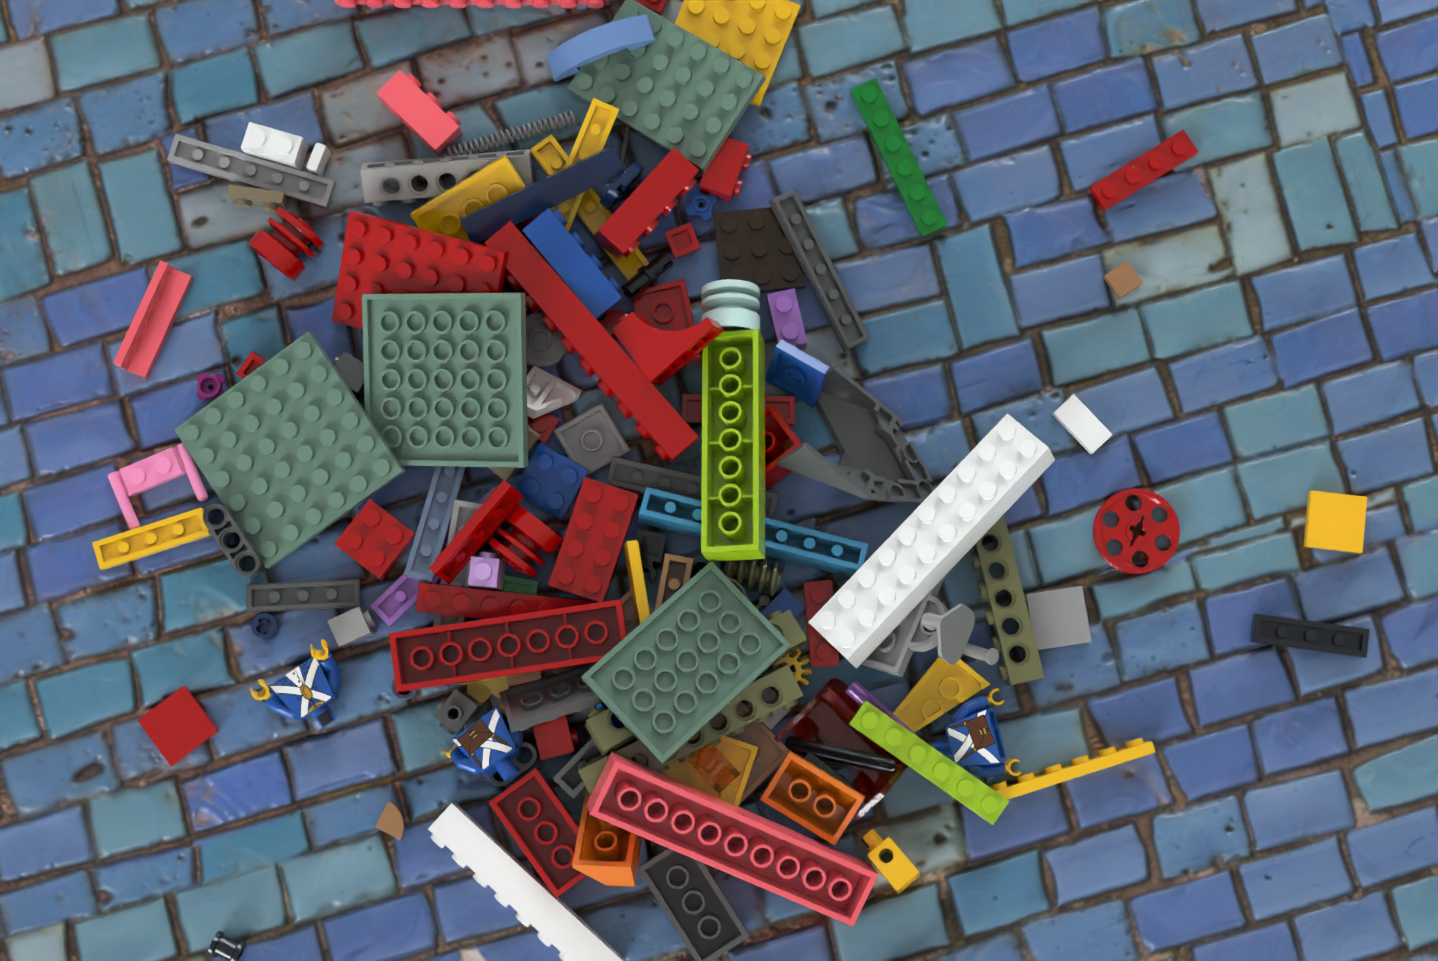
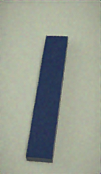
M609 146L459 219L470 241L479 243L493 236L509 221L516 225L624 173L625 170L614 146Z

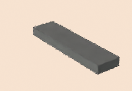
M361 579L246 584L247 613L362 607Z

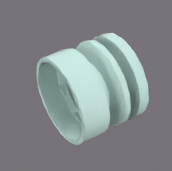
M734 279L717 280L707 283L701 289V309L705 312L701 317V321L707 317L711 318L721 325L724 329L723 332L759 329L760 331V316L756 313L760 308V288L751 282Z

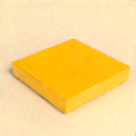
M1313 490L1308 491L1303 547L1363 553L1367 497Z

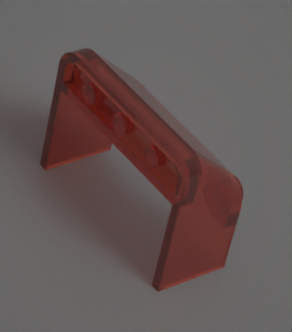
M836 678L829 680L774 737L779 742L791 730L796 737L805 741L812 740L817 735L824 743L896 758L849 725L861 706L846 694L845 691L848 686ZM896 758L897 767L893 774L847 765L857 775L852 781V785L855 787L854 790L865 796L864 804L853 816L856 821L887 794L908 766Z

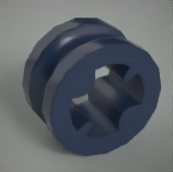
M262 613L253 619L251 629L255 636L263 640H270L278 634L280 625L274 616ZM264 619L267 622H272V625L269 626L270 632L267 634L264 631H261V633L259 631V628L262 627L261 621Z

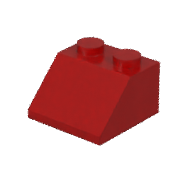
M772 404L765 408V488L767 490L792 472L789 469L776 465L777 461L803 444L798 435Z

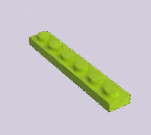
M865 700L850 721L849 725L991 825H994L1009 803V800Z

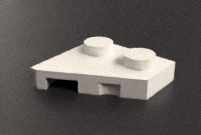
M533 366L527 375V416L534 419L575 402L579 399L582 390Z

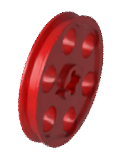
M1127 489L1111 496L1101 505L1093 523L1094 543L1101 557L1113 568L1129 574L1147 573L1163 566L1174 554L1180 537L1179 521L1172 506L1160 495L1146 489ZM1133 495L1140 500V507L1137 511H1131L1126 507L1125 502L1128 496ZM1155 507L1165 510L1166 518L1162 523L1155 522L1151 517L1152 510ZM1106 512L1116 514L1118 522L1115 527H1107L1104 524L1103 515ZM1140 523L1139 530L1143 532V535L1137 536L1130 546L1133 532L1129 529ZM1159 535H1164L1169 540V547L1165 551H1160L1155 546V539ZM1109 540H1116L1120 543L1121 551L1118 555L1113 556L1107 552L1106 545ZM1140 551L1146 555L1147 563L1144 567H1137L1133 564L1132 556L1135 552Z

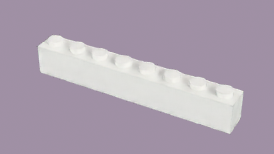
M456 802L451 803L428 828L433 833L430 838L439 847L444 848L446 845L454 853L451 857L457 864L463 868L467 865L475 872L473 878L485 888L489 885L496 892L494 897L504 907L512 906L518 912L515 917L526 927L531 924L538 930L539 933L536 936L548 947L553 944L560 951L558 956L562 961H624L623 956L559 897L555 898L546 885Z

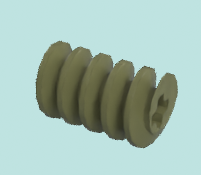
M767 558L762 559L759 564L757 559L726 561L723 573L732 579L736 577V581L740 585L747 581V589L750 591L758 584L759 594H762L766 588H769V596L773 598L777 592L784 567L779 571L778 561H774L768 567Z

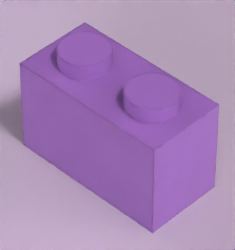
M795 289L767 294L766 303L776 345L782 339L790 345L796 346L799 350L806 349L807 339Z

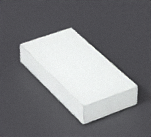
M1074 394L1052 414L1090 455L1113 435Z

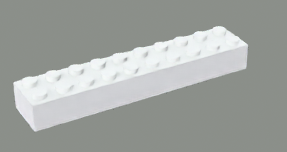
M1006 414L808 623L857 669L1055 461L1049 447L1009 414Z

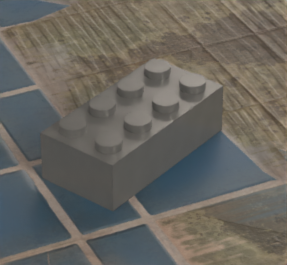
M666 848L638 866V871L695 961H713L750 937L748 930L706 864Z

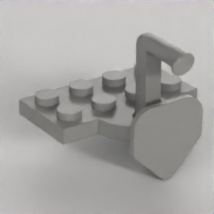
M944 576L861 665L903 677L913 651L925 652L938 645V656L946 663L955 664L962 655L986 661L989 665L997 663L999 653L995 648L986 649L968 643L975 623L974 612L964 604H958L951 610H948L945 604L936 598L945 578Z

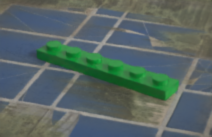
M876 78L850 90L851 96L921 239L946 228L948 224Z

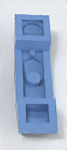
M647 14L613 21L581 33L552 50L547 55L553 79L556 82L580 71L579 67L625 48L633 51L656 40L649 16Z

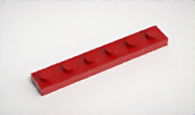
M419 582L416 612L489 619L591 604V601Z

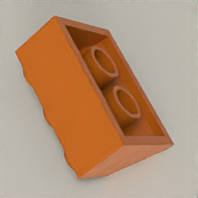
M789 751L766 786L760 800L835 846L865 796L794 752Z
M586 791L572 862L573 868L604 885L635 887L643 837L590 815L586 806L590 794Z

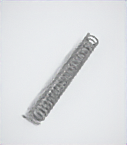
M571 110L568 111V115L564 111L563 117L558 113V119L555 115L552 116V119L548 116L547 122L545 118H542V124L537 119V126L534 121L531 122V126L529 123H526V129L521 124V131L518 126L515 127V131L511 127L510 133L505 129V136L500 130V138L496 132L494 133V138L492 134H489V140L484 135V143L481 137H478V143L473 138V145L468 140V147L463 141V150L459 143H457V150L452 144V152L447 146V155L446 153L443 155L444 157L466 155V152L468 155L472 154V152L477 154V149L482 153V147L487 152L488 147L491 150L493 149V145L495 148H498V142L501 147H503L504 142L508 145L509 140L513 144L514 138L517 142L520 141L519 135L524 141L525 135L530 139V133L532 137H535V131L540 136V128L543 134H546V128L551 133V126L556 131V124L559 129H562V124L567 128V121L572 126V119L576 125L578 124V119L574 117Z

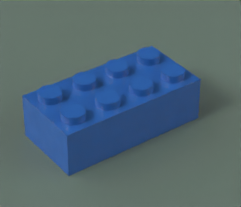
M548 208L527 225L522 232L570 290L597 319L622 298L618 293L622 288L612 276L606 278L600 270L604 266L594 254L589 257L582 248L586 244L578 234L574 232L570 235L564 227L568 222L556 209L552 213Z

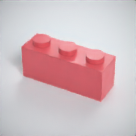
M399 70L377 92L380 101L440 157L446 151V147H450L462 135L458 126L461 122L450 111L445 113L439 108L441 105L440 101L430 92L426 95L420 89L421 83L411 73L406 76Z

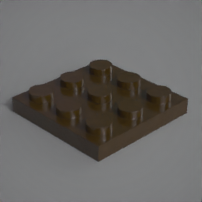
M771 207L713 213L720 280L748 281L756 284L760 288V293L806 288L805 274Z

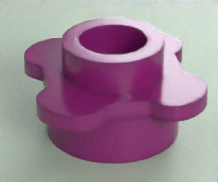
M202 373L197 377V398L199 400L216 399L224 393L223 383L225 382V377L222 374L217 373L214 376ZM209 385H213L212 390H209Z

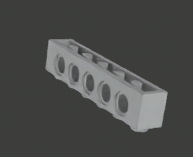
M530 149L364 163L360 169L365 203L372 202L374 206L387 205L389 201L400 200L401 203L405 204L414 203L417 201V198L427 197L431 201L468 178V174L471 171H480L504 155L508 157L524 184L528 186L534 183ZM450 173L455 177L456 181L453 184H446L441 180V175ZM423 176L428 184L423 187L417 186L413 181V177ZM394 178L399 182L400 187L391 189L386 185L385 180Z

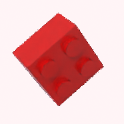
M369 499L334 545L377 578L385 581L413 545L416 534Z

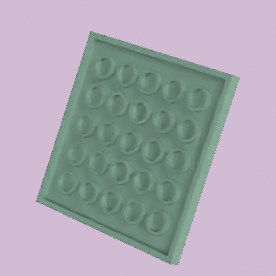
M525 293L362 294L365 412L400 464L403 466L528 467Z
M309 331L174 429L224 506L232 513L260 555L266 569H271L405 472L313 333Z

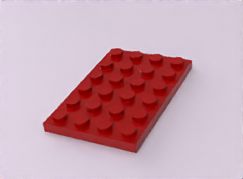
M350 211L332 321L363 330L362 294L502 293L509 252L365 213Z

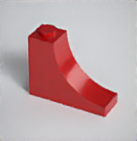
M634 312L622 316L617 322L618 325L612 329V332L649 382L660 386L724 331L717 321L708 317L695 326L684 330H659L650 324L644 316Z

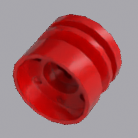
M278 207L274 213L283 222L279 224L269 217L267 222L274 229V233L270 235L259 229L248 244L292 281H295L306 268L304 263L298 258L299 255L302 253L314 259L316 255L307 247L309 243L319 250L325 244L320 240L316 231L296 214Z
M517 504L506 517L507 522L513 527L512 531L508 532L498 527L495 531L503 536L505 540L500 543L491 536L487 543L491 545L498 557L516 571L535 578L538 572L530 567L529 563L534 560L543 567L545 562L537 553L541 549L553 555L563 542V539L538 518Z

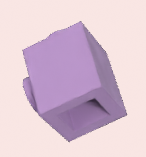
M480 552L479 557L471 556L468 585L474 588L503 590L506 562L497 559V554Z

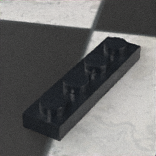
M1253 614L1250 642L1367 658L1370 629Z

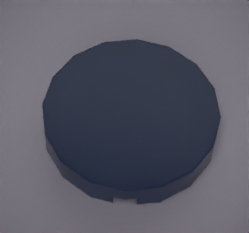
M637 161L634 162L610 187L599 203L606 209L613 207L622 198L627 189L641 176L644 168Z

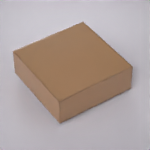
M1128 260L1103 276L1118 300L1143 284Z

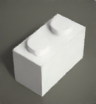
M252 122L248 124L241 145V149L246 155L300 171L309 147L301 136Z

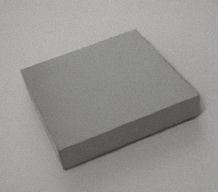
M603 403L596 405L553 430L568 457L591 470L588 476L609 465L612 456L622 457L631 452Z
M1082 586L1025 594L1038 650L1092 642Z

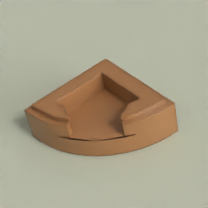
M388 801L375 827L402 840L405 831L403 816L399 808L393 802Z

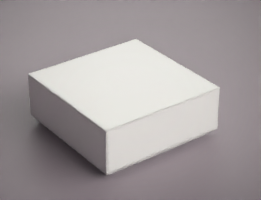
M315 144L306 166L311 174L322 177L331 155L326 145Z

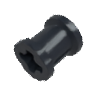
M219 930L210 944L208 955H217L228 961H239L246 947V942L243 940L240 942L224 936V932Z

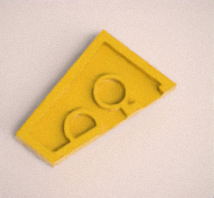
M938 656L893 711V714L915 733L991 684L961 659L955 664H949Z

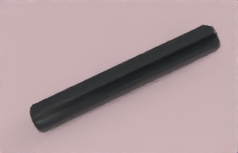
M788 736L785 741V746L790 751L799 755L806 756L810 751L822 760L887 774L895 773L897 767V759L893 757L795 736Z

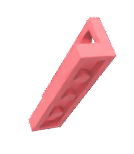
M160 260L113 362L115 365L145 379L149 378L194 278L191 275L176 270L168 263Z

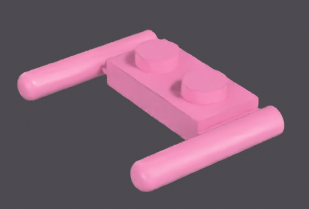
M183 443L107 475L130 530L140 527L129 497L185 475V473L188 475L197 500L203 502L208 499L207 491L196 464Z

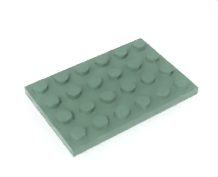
M625 0L611 22L647 14L656 41L633 51L625 48L581 66L580 71L567 89L589 104L595 98L620 109L616 120L668 151H671L673 148L677 149L695 167L705 172L766 80L765 76L638 2Z
M711 561L583 674L581 679L655 759L663 765L791 647V644Z

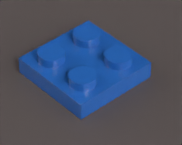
M781 339L775 346L765 381L791 396H795V398L813 408L820 398L830 367Z
M541 442L515 489L524 496V499L562 520L577 496L584 477H587L591 470Z

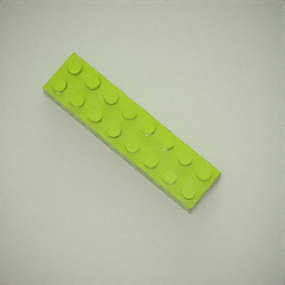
M759 329L722 332L702 349L701 553L708 562L765 559V341Z

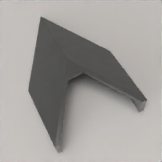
M837 366L829 370L816 407L841 452L838 464L830 462L806 442L779 459L776 465L867 500L920 505L934 491L930 483L933 480L913 442H907L900 429L903 424L899 416Z

